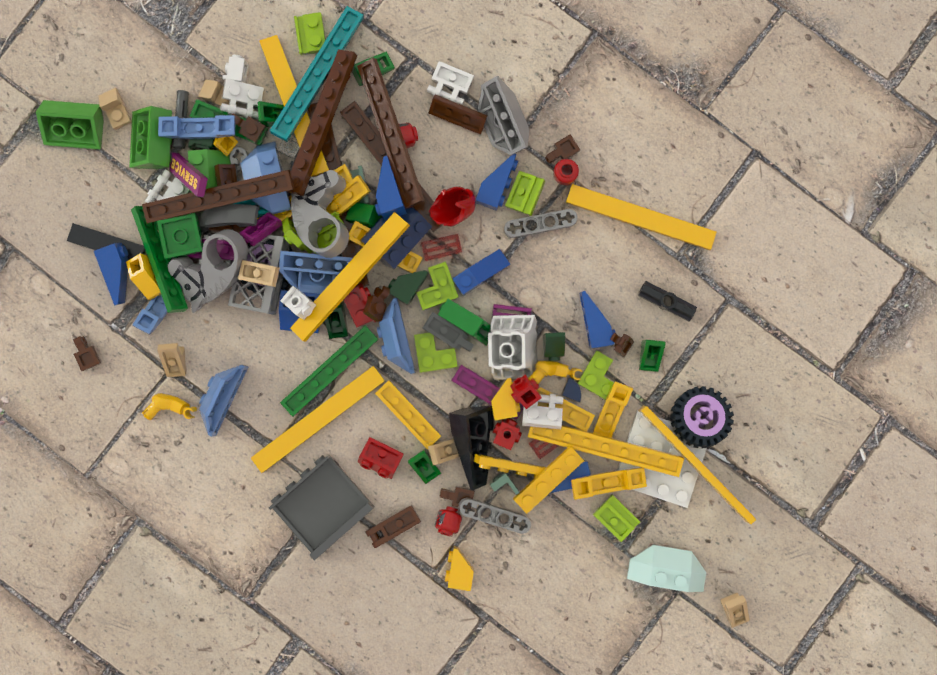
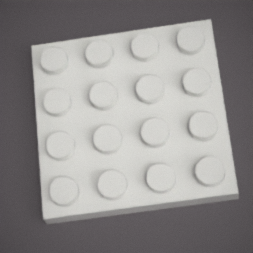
M637 410L627 442L683 457ZM659 418L675 434L676 428L671 426L672 422ZM686 440L681 441L701 462L703 461L707 448H694L693 444L687 445ZM685 458L679 477L644 468L647 487L632 490L688 508L699 473ZM620 462L618 470L641 467Z

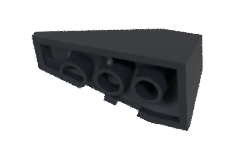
M492 406L462 408L449 413L451 433L470 490L487 485L488 469L480 468L479 464L474 462L475 454L487 456L488 449H491L492 442H489L490 431H493L494 428Z

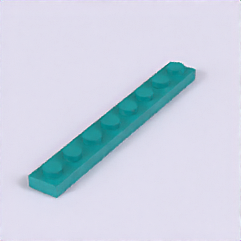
M346 6L271 127V134L286 142L289 141L327 79L338 49L344 50L364 19L363 14Z

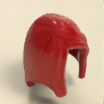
M463 187L443 189L429 210L432 220L439 225L443 224L449 227L466 220L473 214L476 206V198L472 190Z

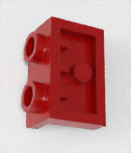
M362 283L356 285L344 299L356 328L374 321L363 313L368 296H371L368 287L364 288Z
M369 437L359 456L358 463L364 469H372L378 472L377 474L383 478L392 479L404 453Z

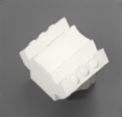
M535 315L493 316L491 332L488 333L489 367H492L494 380L517 379L525 374L529 378L535 371V364L538 359L536 352L538 334L535 329L537 325Z

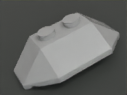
M496 76L481 85L482 92L479 99L478 112L488 115L484 127L492 146L509 155H513L528 147L529 127L516 95L499 76Z

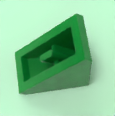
M259 101V122L266 127H272L283 110L284 105Z
M356 203L349 208L345 221L352 224L357 221L371 229L382 215L378 216L375 205Z
M642 340L639 370L659 371L666 345L665 341Z
M423 449L408 460L409 465L425 484L441 474L438 467L433 465L426 449Z

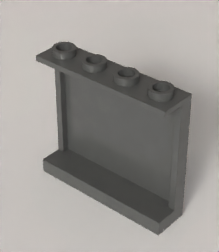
M322 455L314 462L316 466L312 470L307 468L300 475L302 479L297 483L295 481L291 482L285 488L287 492L282 496L278 494L271 500L272 505L269 507L270 510L273 509L306 546L311 552L310 556L314 561L375 507L330 455L327 457Z

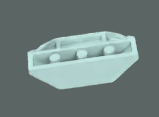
M652 545L630 559L627 579L654 587L684 592H704L706 571L692 551Z

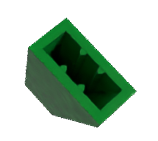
M447 299L441 305L438 315L487 346L491 325L452 300Z

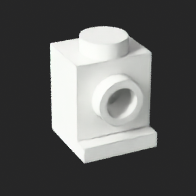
M235 54L232 57L229 56V63L226 62L225 73L227 75H223L222 79L225 81L227 78L246 83L248 63L245 58Z
M294 286L280 300L303 320L316 307V304Z

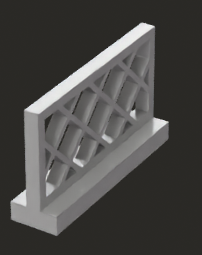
M268 235L254 247L250 248L247 244L248 254H250L255 263H259L267 257L270 261L269 266L278 268L280 251H289L290 244L284 237ZM269 239L275 240L273 248L267 251L263 243ZM260 246L265 254L256 259L252 251ZM279 272L276 287L265 285L262 289H259L258 285L252 282H247L242 286L238 279L232 286L228 306L276 315L283 275ZM253 284L257 292L249 297L245 289ZM242 292L246 300L241 304L235 303L236 295ZM258 295L262 299L261 308L255 307L251 301Z

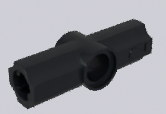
M648 281L644 282L638 293L639 297L688 322L691 321L697 309L696 306L677 297L674 293L667 292ZM665 296L671 299L672 303L670 306L664 305L663 298Z

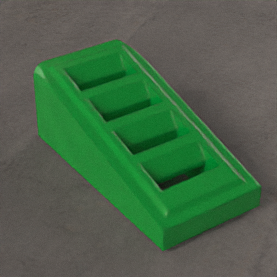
M387 51L371 57L377 59L382 75L395 69ZM371 58L358 62L353 66L352 73L359 86H362L363 82L357 66ZM382 59L386 65L385 68L382 66L380 60Z

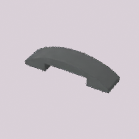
M229 204L195 213L198 217L200 232L209 231L210 227L235 224L239 227L257 225L259 207L255 205Z

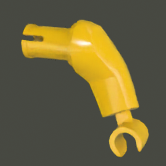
M539 361L535 364V371L529 379L534 378L538 385L545 376L552 375L564 378L569 375L572 379L581 380L575 377V372L583 371L578 368L569 369L568 365L555 361Z
M158 393L152 396V402L142 411V414H144L143 416L146 419L152 420L160 410H171L183 415L186 419H192L195 416H192L190 411L196 412L197 408L194 406L190 407L189 403L176 396Z

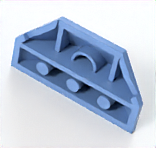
M276 141L256 146L240 163L244 180L283 171ZM286 191L250 199L260 207L268 210L271 214L291 210L288 192Z
M280 251L279 272L291 286L296 287L300 291L321 294L353 258L340 256L325 258L319 254Z
M394 298L384 312L382 321L379 322V327H377L378 336L383 338L384 345L381 346L382 353L392 363L410 374H414L416 372L399 301L397 298Z
M239 365L215 374V377L212 376L207 385L209 389L206 394H203L199 402L201 405L199 411L209 436L217 435L248 370V366Z

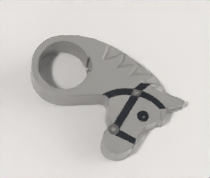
M328 170L319 176L311 177L304 196L292 194L291 198L292 218L299 238L307 247L325 258H333L341 254L349 241L347 227L326 210L327 206L332 202L334 195L343 192L346 188L345 179L333 170ZM335 224L337 228L335 240L328 247L319 248L317 245V233H320L322 227Z
M229 229L222 230L205 240L201 264H194L188 256L177 257L169 262L168 271L182 286L184 298L191 302L192 313L200 310L204 304L225 293L238 280L242 260L247 261L248 249L246 242L239 233ZM218 238L226 240L232 246L234 251V261L232 264L224 263V260L219 256L216 249Z

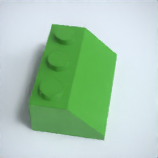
M43 100L36 110V116L44 145L101 149L104 120L99 104Z
M149 106L132 111L129 168L163 169L169 167L172 138L159 137L158 124L159 117H172V110Z
M209 149L188 151V162L208 179L206 189L217 187L214 166L218 164H231L230 154L225 156L221 151Z

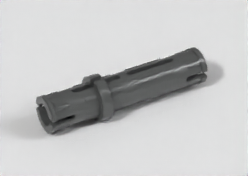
M177 91L175 116L179 118H187L188 91ZM173 138L172 147L184 149L185 139Z

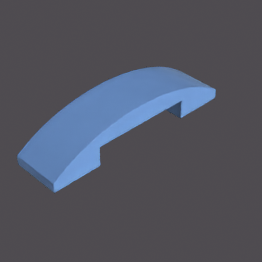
M219 115L215 116V118L159 117L158 136L180 139H210L235 136V116Z
M162 295L150 300L145 310H141L132 326L149 335L157 328L168 313Z

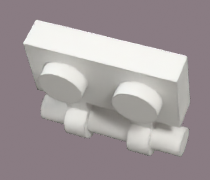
M439 61L432 76V81L438 84L436 87L429 85L427 92L433 94V97L436 94L463 105L464 99L458 97L459 92L467 95L474 75ZM447 86L454 90L452 94H450L448 92L443 91V87Z
M226 78L222 99L229 100V105L222 103L220 111L228 112L229 115L234 113L245 116L246 119L248 116L259 119L258 112L253 111V106L258 107V102L262 101L264 88ZM236 102L246 104V109L236 107Z
M165 169L162 175L159 174L157 177L158 181L153 189L148 191V197L145 202L149 203L155 199L162 200L190 193V190L177 177L172 182L168 179L172 173ZM166 185L169 188L162 197L159 193L163 186Z
M551 393L550 395H541L542 398L528 409L523 407L522 426L561 429L563 408H555V404H563L562 396H556V394ZM538 402L549 403L548 407H542L537 405Z

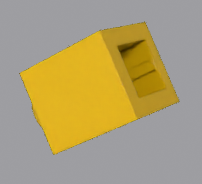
M140 253L126 261L130 279L148 300L161 295L147 255Z
M511 378L505 380L491 400L494 420L518 417L517 412H521L519 403L517 404L511 396L513 393L510 387L513 384Z
M454 546L453 551H449L448 562L451 563V568L446 570L445 582H448V588L471 591L474 568L458 546Z

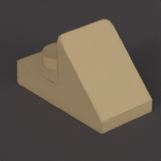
M205 79L198 97L218 106H221L222 103L229 105V100L222 99L224 86L218 81Z
M117 88L99 95L100 108L106 112L114 130L132 123Z
M242 260L238 279L276 287L280 268Z
M178 343L159 344L157 351L166 376H186L184 347H179Z
M454 439L428 446L433 465L459 457Z
M738 593L721 599V604L732 628L750 621L747 602L743 595L739 596Z

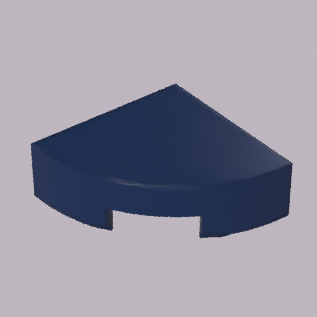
M568 378L562 396L580 403L581 390L579 385L573 379Z

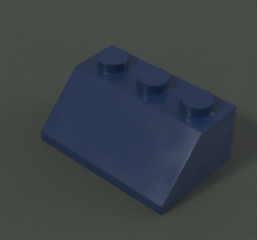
M412 207L409 209L405 208L407 214L400 216L410 225L409 228L380 259L389 268L395 269L432 228L427 220ZM383 216L360 240L364 245L386 222Z

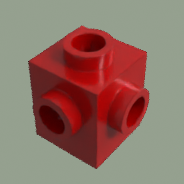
M526 374L517 378L510 385L513 391L511 396L517 404L521 403L525 409H528L542 398L538 391L540 386L534 378L530 380Z
M507 418V420L502 419L500 423L497 422L493 430L495 434L493 443L511 450L514 442L518 443L522 432H519L520 426L517 425L518 422Z

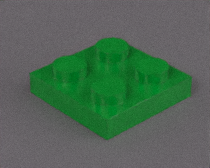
M196 213L157 221L164 259L168 260L202 252L203 242Z

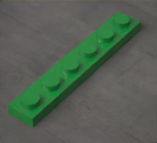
M134 206L131 212L167 312H185L188 306L179 282L168 271V264L171 260L164 259L157 221L147 223L143 207Z
M365 325L286 396L280 404L294 417L379 339Z

